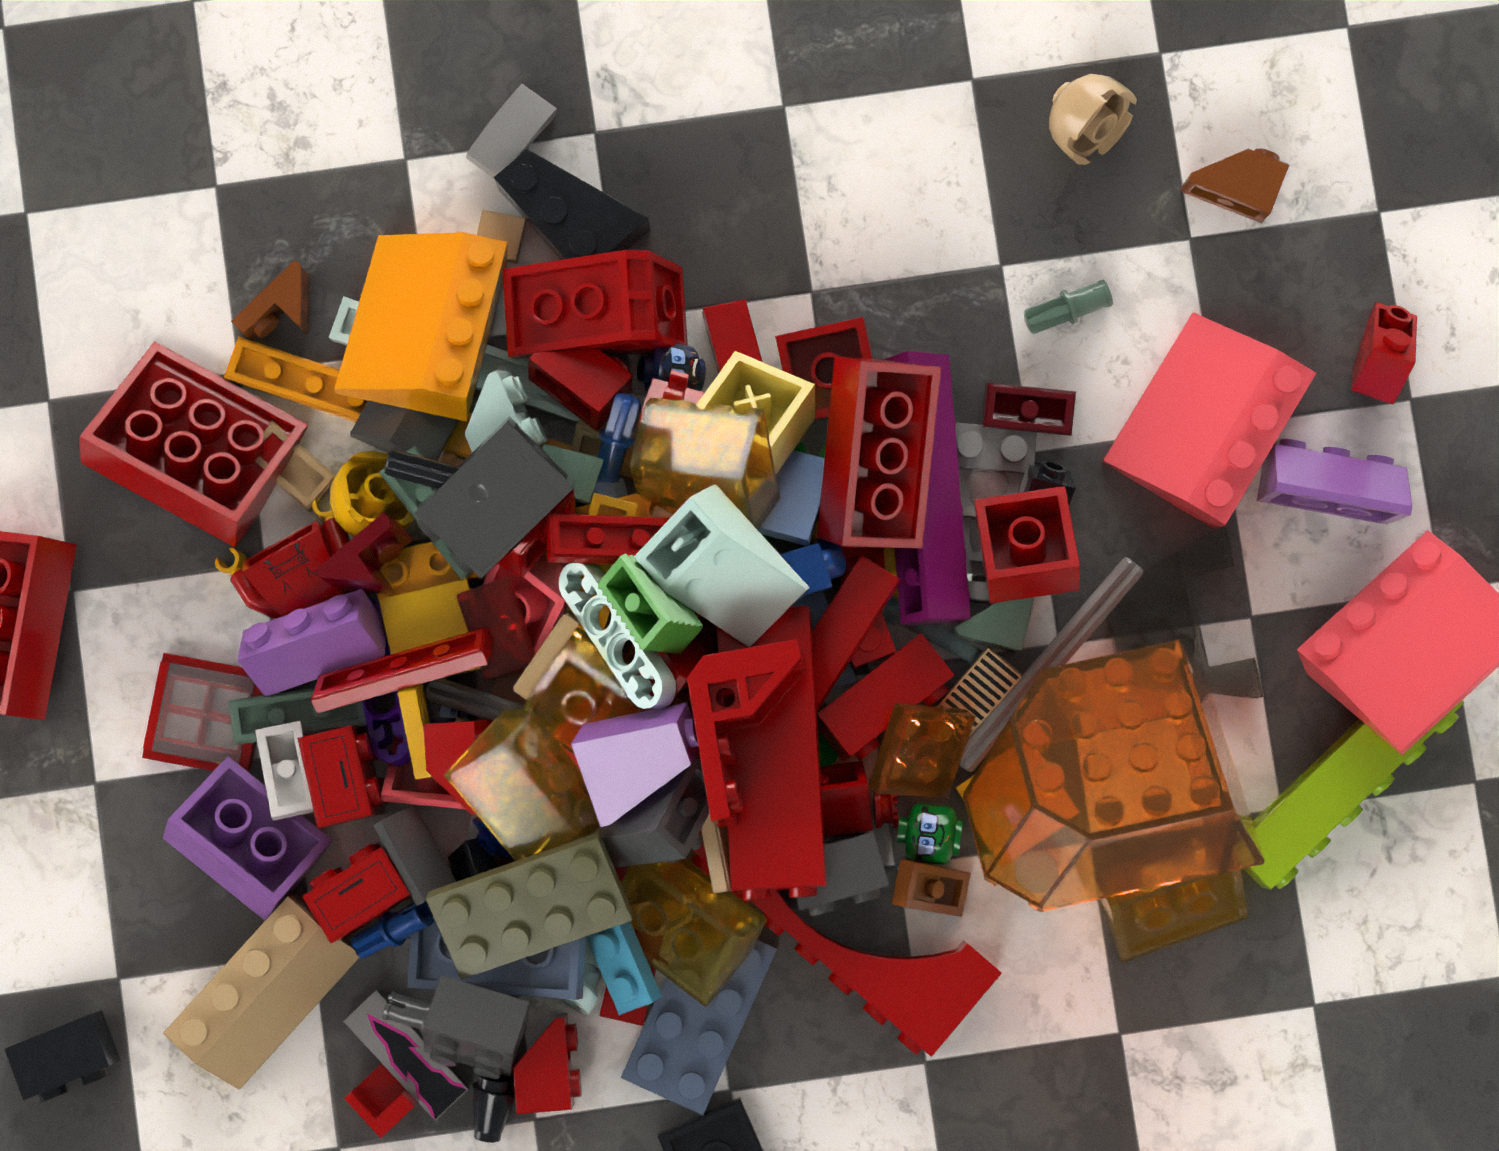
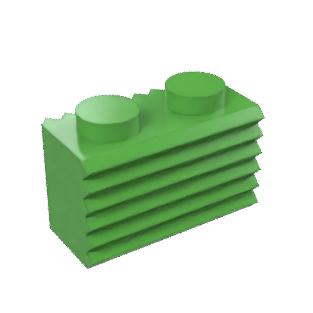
M621 555L598 582V589L603 590L602 596H607V602L612 603L611 609L616 610V616H621V622L626 623L625 629L630 630V636H635L634 642L639 643V649L681 654L703 629V624L693 610L666 593L633 555Z

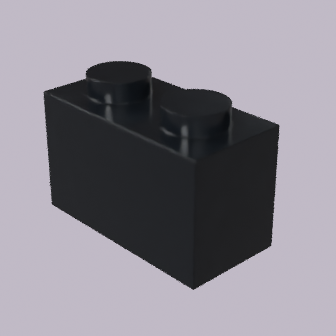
M102 1010L4 1049L23 1100L38 1095L41 1103L67 1093L65 1083L80 1077L83 1085H87L109 1076L110 1073L107 1066L121 1061Z

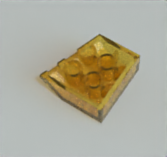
M650 397L645 403L629 465L636 493L651 503L659 502L679 509L689 497L716 484L752 525L759 530L780 499L764 409L750 408L746 414L734 413L729 405L716 404L714 409L709 411L701 410L691 401Z

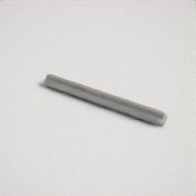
M1127 557L1119 562L1026 670L1019 682L958 749L954 759L961 767L969 772L976 769L1143 575V570L1140 566Z

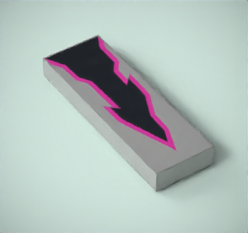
M377 989L343 1022L436 1121L470 1087L451 1066L443 1065L430 1059V1053L424 1052L423 1036L416 1028L382 1019L386 1003L389 1004V1000Z

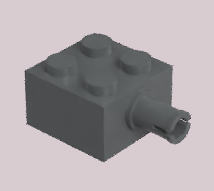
M443 975L439 979L434 997L430 1003L398 994L395 991L390 992L388 996L389 1004L386 1003L382 1019L421 1029V1035H423L424 1052L430 1053V1059L447 1066H455L457 1062L473 1066V1071L476 1074L489 1079H499L500 1075L511 1078L527 1029L529 1001Z

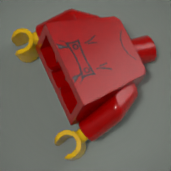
M315 499L312 503V509L318 519L324 522L322 527L319 521L315 520L248 559L241 551L230 547V552L235 556L234 564L227 568L223 560L216 558L215 566L219 571L231 576L230 582L248 608L273 620L288 615L296 609H305L328 601L336 595H345V591H340L322 580L314 571L350 541L348 533L336 522L332 510L325 513L321 512L319 504Z

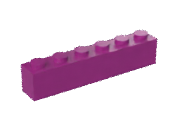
M906 351L883 360L941 367L923 546L922 549L895 548L897 577L901 580L898 586L900 624L944 625L971 619L950 359L948 354Z

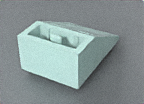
M716 484L689 497L634 556L666 593L748 647L752 646L810 588Z

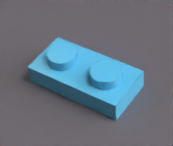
M631 922L586 936L619 1015L662 998Z

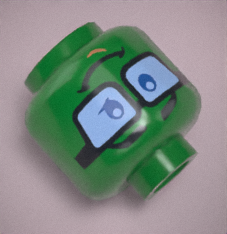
M916 803L910 809L909 817L900 816L897 843L905 844L906 857L911 861L945 865L951 860L952 855L959 856L963 820L956 819V813L951 807Z

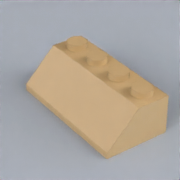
M299 894L287 896L163 1034L196 1065L235 1088L241 1089L360 957L356 955V950L346 938L332 944L329 942L306 902Z

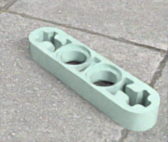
M569 563L566 565L559 577L561 595L632 702L637 707L643 709H662L670 705L676 694L675 678L658 652L639 649V643L634 642L635 636H630V630L625 629L626 623H622L621 616H616V610L611 609L612 603L607 602V596H602L603 590L598 589V582L605 575L604 572L596 564ZM582 586L585 591H580L579 588ZM607 605L611 611L612 618L608 628L604 630L599 623V612L603 606ZM630 639L635 647V656L633 661L627 665L622 657V649L625 642ZM649 679H654L656 683L652 686ZM651 690H653L655 694L654 696H650L649 693Z

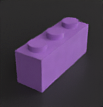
M362 589L345 595H336L328 601L305 609H296L288 615L265 623L260 622L243 630L237 661L266 697L316 680L319 675L383 657L387 639L383 617Z

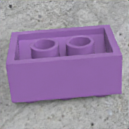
M1280 439L1279 444L1273 445L1262 465L1257 496L1258 502L1386 525L1410 516L1412 512L1407 467L1393 465L1394 459L1391 457L1367 455V459L1363 460L1350 457V451L1343 448L1324 447L1323 452L1307 450L1305 442Z
M229 756L167 820L163 839L263 920H266L287 896L293 895L333 841L302 815L273 821L266 786Z

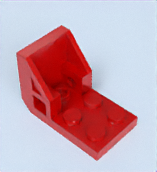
M621 250L502 269L507 352L509 358L515 360L530 358L534 352L594 348L609 353L647 355L649 351L658 347H673L676 344L688 346L682 267L651 251Z
M798 639L703 655L687 677L710 819L719 828L737 825L736 813L744 812L740 785L736 784V780H730L728 767L736 765L732 738L728 737L727 731L759 726L804 674L806 666ZM728 696H734L733 704L725 707L724 699Z

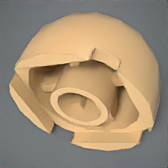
M1088 74L1073 80L1071 83L1066 82L1058 88L1052 99L1053 105L1049 118V130L1052 138L1059 148L1076 164H1089L1091 161L1087 156L1097 149L1099 154L1104 155L1122 137L1133 118V115L1127 111L1130 102L1136 105L1137 99L1128 88L1110 76Z

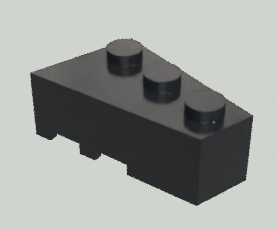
M528 149L494 177L498 190L518 213L526 219V222L560 260L628 250L650 231L648 217Z

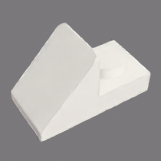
M301 721L255 730L273 821L314 812L297 739L304 737Z

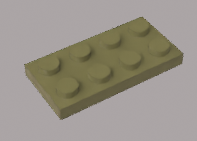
M600 832L429 891L426 896V901L461 979L630 922L634 915Z

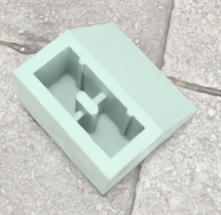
M496 370L487 375L465 431V437L472 452L509 416L543 449L541 444L547 442V438L538 418L531 419L524 403L530 399L520 376L513 377L510 371Z

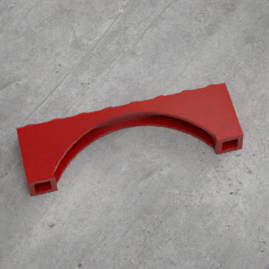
M703 842L699 849L692 850L696 854L691 861L710 876ZM770 890L771 899L751 900L764 912L759 918L761 922L779 937L786 931L797 940L798 943L793 949L811 965L814 966L819 960L832 971L828 979L847 996L854 990L867 1002L862 1009L883 1026L887 1020L892 1022L901 1030V1033L896 1038L915 1055H918L923 1049L932 1057L1002 974L964 940L956 949L935 954L918 956L874 954L845 946L821 934L803 921L785 902L777 890ZM727 891L744 907L750 902L743 901V892Z

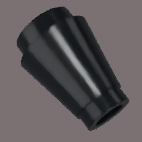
M478 1075V1081L472 1084L474 1138L482 1142H499L515 1099L514 1077L512 1075L511 1078L500 1075L499 1079H489Z

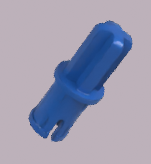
M618 393L614 397L606 428L599 432V438L602 442L598 458L604 461L598 480L603 482H619L627 449L634 445V438L631 435L640 408V401L631 394Z
M412 902L397 912L382 914L376 925L352 938L351 946L356 950V955L360 958H366L389 945L394 947L401 946L407 937L431 926L434 923V919H432L433 914L428 903L425 902L417 906L415 902Z

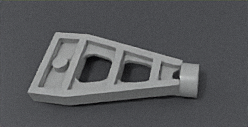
M956 423L955 432L970 603L990 604L986 582L972 581L976 576H983L985 578L981 552H975L970 545L969 524L972 519H976L975 505L970 499L967 482L968 476L973 471L1002 473L1008 480L1005 495L1024 492L1028 481L1029 464L1034 466L1037 432Z

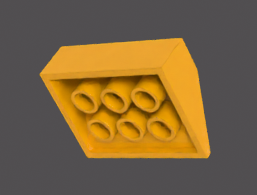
M465 232L378 235L335 385V393L467 422L503 285L502 269L507 268V242Z

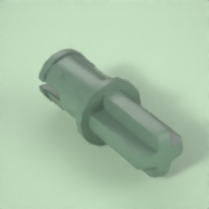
M1100 280L1098 283L1070 293L1063 290L1060 292L1059 297L1026 309L1024 311V320L1029 331L1033 334L1068 321L1071 324H1075L1078 322V317L1104 307L1112 306V295L1105 280Z

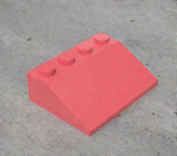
M1193 312L1102 462L1210 528L1217 530L1227 524L1317 373L1271 346Z
M1427 530L1297 649V652L1308 676L1397 752L1403 755L1499 667V593L1460 554Z

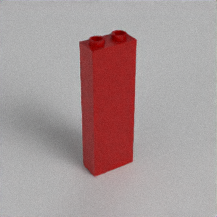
M808 605L790 607L750 646L798 639L803 651L806 671L759 726L727 731L728 737L732 738L736 765L728 767L730 780H736V784L740 785L744 812L736 813L738 824L728 826L731 891L735 893L743 892V901L771 899L770 890L789 889L790 898L818 896L817 888L827 887L812 623ZM717 626L718 653L748 648V646ZM728 696L724 699L725 707L733 704L734 696Z

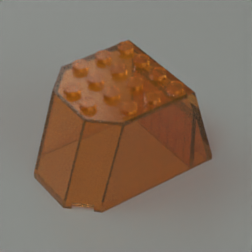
M1181 640L1043 669L1006 723L963 793V800L984 880L994 886L998 884L1028 901V905L1039 912L1262 865L1265 862L1214 700Z

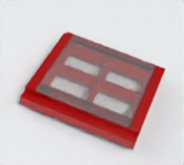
M163 653L145 734L142 758L214 771L229 756L250 773L257 742L234 745L228 700L263 696V693L242 667Z

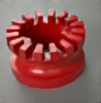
M890 788L887 793H881L879 789H873L875 829H881L885 823H889L892 828H898V813H896L898 808H894L898 804L896 788Z

